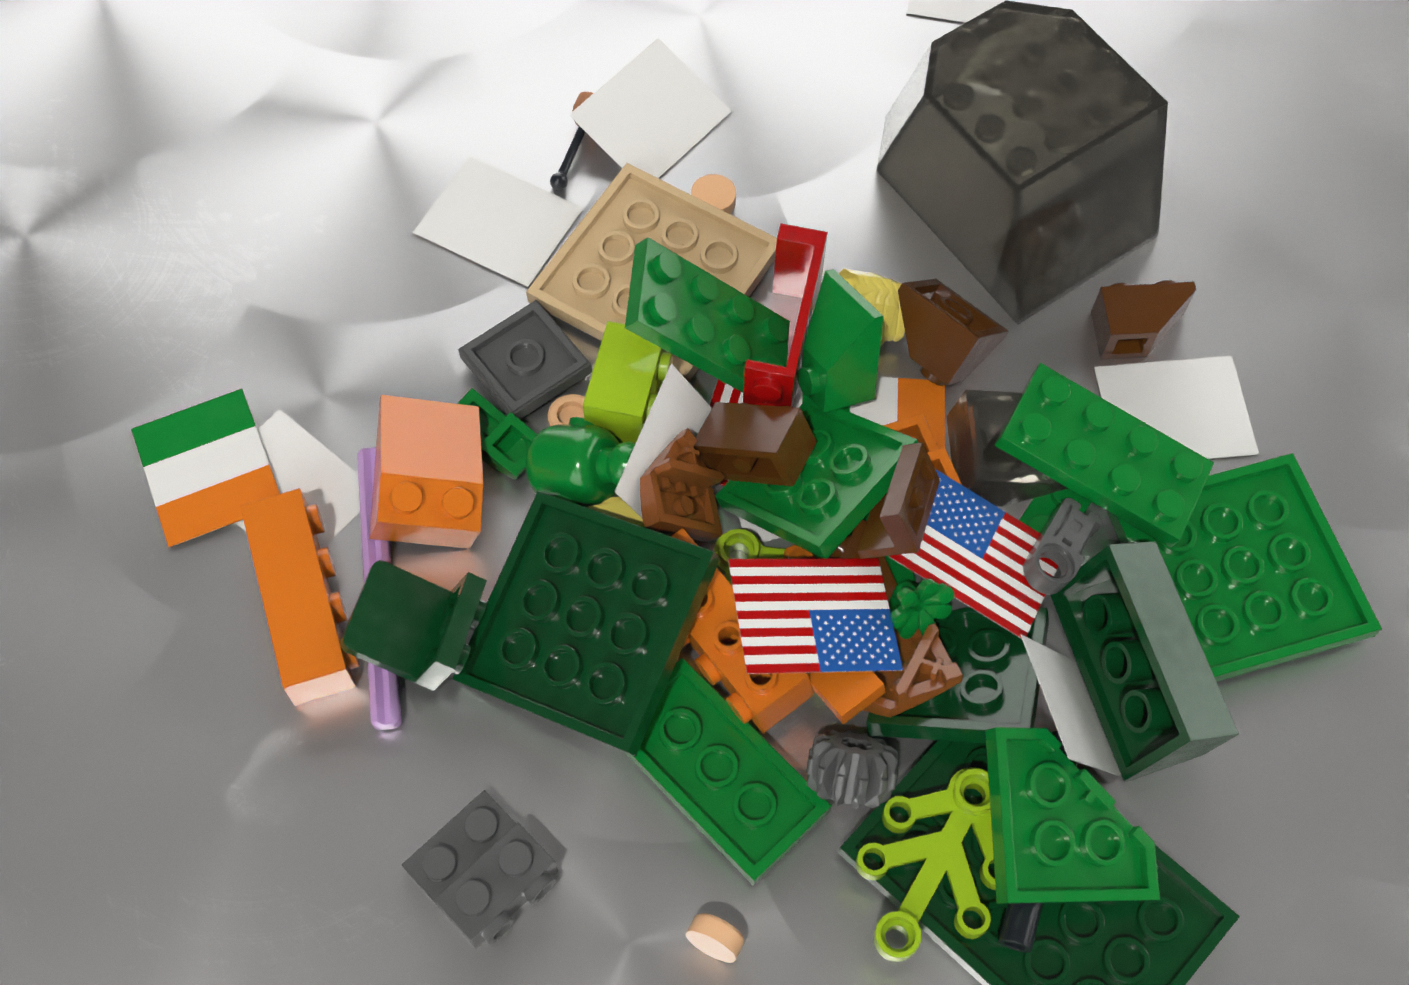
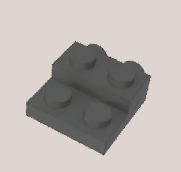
M485 790L402 864L404 870L476 949L485 940L488 944H493L499 940L513 925L514 919L511 916L527 901L531 905L540 901L555 885L556 880L553 876L559 872L555 860L519 822L515 823Z

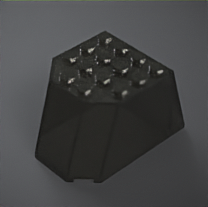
M1005 0L931 42L885 116L877 171L1018 325L1157 238L1160 224L1168 101L1073 9Z

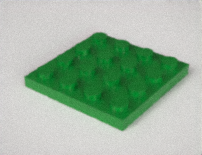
M1293 453L1209 475L1180 541L1171 548L1107 511L1121 544L1157 543L1216 682L1372 638L1382 630Z

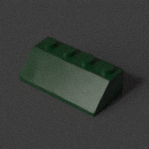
M1156 542L1108 544L1083 564L1076 576L1060 592L1050 595L1124 782L1132 781L1205 755L1239 735Z

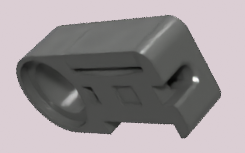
M1072 498L1064 499L1052 512L1023 565V572L1027 582L1031 587L1043 594L1052 595L1060 592L1076 576L1085 559L1081 555L1089 537L1091 538L1103 526L1102 519L1093 512L1085 515L1079 511L1081 504ZM1040 558H1048L1054 561L1060 569L1061 578L1048 576L1040 566Z

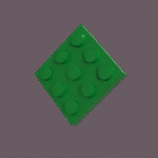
M808 397L799 408H801L817 442L794 487L729 480L715 497L722 509L823 559H827L888 492L903 445L918 443V441L913 437L843 409L823 413Z

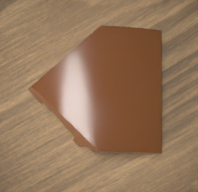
M687 428L681 431L669 443L640 478L644 528L672 535L683 528L692 539L710 542L723 535L714 490L711 486L723 481L724 475L720 470L717 471L706 467L699 457V450L694 449L697 439Z
M936 623L928 625L923 636L917 628L916 633L910 639L901 638L894 627L903 670L873 671L884 683L886 693L863 709V711L885 717H893L962 682L963 674L957 663H952L939 638V629Z

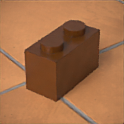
M715 402L695 437L697 442L694 445V449L699 450V457L707 468L721 471L724 475L723 480L794 487L817 441L801 408Z

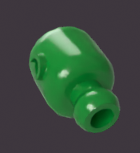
M572 417L569 420V425L558 424L547 427L538 432L532 439L527 451L525 465L528 481L535 493L540 491L578 505L603 503L616 494L615 489L636 443L625 441L619 444L617 438L606 428L595 426L581 417Z

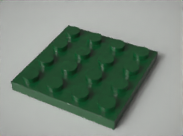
M537 491L487 601L482 619L475 628L468 643L471 646V651L467 662L458 675L454 674L452 680L636 756L721 557L714 551Z

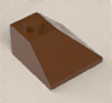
M938 279L904 282L898 289L909 356L913 361L922 366L920 368L921 374L937 385L943 386L946 384L948 386L964 381L1002 342L1009 332Z

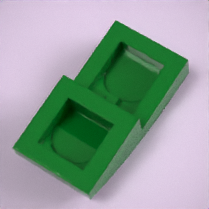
M471 388L457 404L479 406L482 461L516 480L526 469L527 451L537 433L510 412L505 416Z

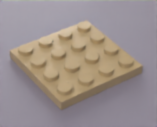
M626 163L526 291L527 300L529 303L537 300L547 313L602 341L607 321L625 324L635 245L645 238L649 237L748 297L775 261L777 238ZM673 355L672 364L689 382L698 368Z

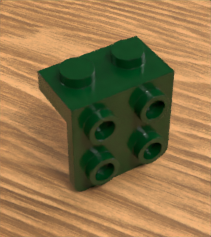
M376 561L368 572L340 641L341 648L348 654L434 691L451 673L458 675L467 662L471 646L465 644L469 630H474L478 626L485 612L487 602L481 600V596L487 580L468 572L449 591L386 561Z

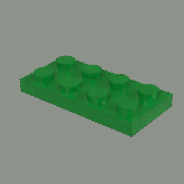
M649 237L635 245L625 329L741 392L744 390V373L747 359L778 366H787L789 320Z
M1039 363L1033 371L994 445L1170 548L1180 541L1214 465V462L1042 363Z
M683 658L678 660L674 666L637 755L633 756L624 752L753 886L830 812L832 807L825 799L817 796L816 791L807 786V781L748 722L743 724L732 711L727 701Z

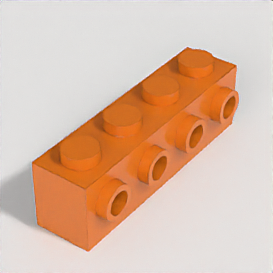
M683 528L671 536L697 545ZM716 568L683 647L689 643L697 652L699 657L694 661L712 685L720 681L731 695L726 698V701L743 724L752 720L759 730L765 733L813 696L809 675L807 673L747 674L733 587Z

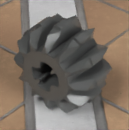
M834 730L828 731L826 734L816 736L813 746L809 750L806 773L808 774L807 786L816 791L817 796L821 799L834 800L838 806L847 804L855 809L861 805L870 808L879 807L880 803L891 799L892 792L896 789L899 774V765L897 764L898 752L893 747L888 746L887 742L883 739L871 738L867 733L857 734L850 730L844 733Z

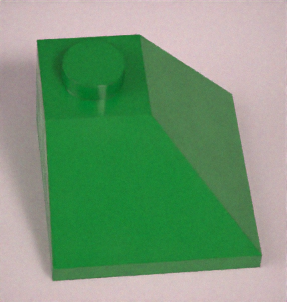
M834 269L827 270L824 273L803 345L802 367L798 370V383L802 393L808 396L823 413L875 399L884 317Z

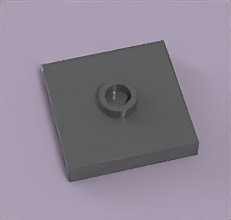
M537 300L458 349L460 358L508 415L511 412L519 419H522L592 373V365Z

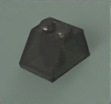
M965 390L946 416L951 462L962 486L993 505L1000 507L1068 489L994 446L1022 393Z

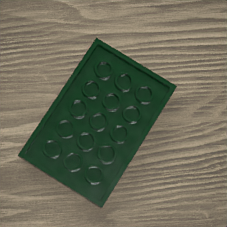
M938 740L898 783L896 789L892 792L891 798L904 796L910 799L947 790L951 778L958 771L965 768L976 767L988 771L986 744ZM975 789L964 791V797L969 803L977 805L983 802L979 791ZM887 802L880 803L879 807H876L841 845L838 854L856 869L855 863L858 852L865 844L874 842L887 845L942 831L951 813L917 819L907 832L894 833L888 830L882 821V812ZM893 807L889 810L890 816L895 822L904 823L909 820V814L904 808ZM971 824L961 843L980 902L988 908L991 915L989 928L981 937L976 939H968L958 933L954 925V917L958 908L946 872L922 914L918 925L982 985H1186L1240 916L1155 845L1160 900L1043 903L1032 952L1024 953L1009 949L998 942L1008 903L997 904L996 890L989 889L981 881L979 871L985 859ZM868 853L863 857V862L868 869L878 870L882 868L883 861L879 855ZM925 860L890 868L881 879L868 881L896 907L900 908ZM991 863L988 866V871L995 879L994 863ZM966 911L963 913V921L966 926L971 929H978L982 926V919L977 912Z

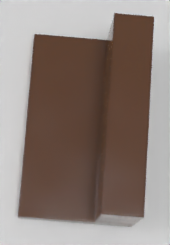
M922 442L903 445L888 492L870 511L857 549L861 559L919 552L940 482V478Z

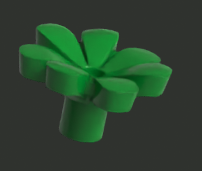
M932 579L922 580L917 587L911 581H904L898 585L895 591L901 604L891 612L890 619L901 638L910 639L916 633L917 628L923 636L928 625L935 623V618L941 620L946 619L950 615L952 606L948 603L953 600L954 591L946 584H937Z

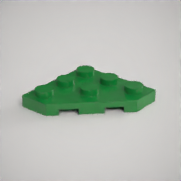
M995 727L985 730L997 904L1160 900L1155 842L1140 826H1132L1113 806L1116 801L1086 769L1079 770L1059 749L1062 744L1047 728Z

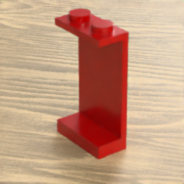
M780 223L776 242L772 293L802 298L787 366H778L747 359L744 373L743 403L768 406H794L799 384L798 370L802 367L803 345L821 287L828 232Z

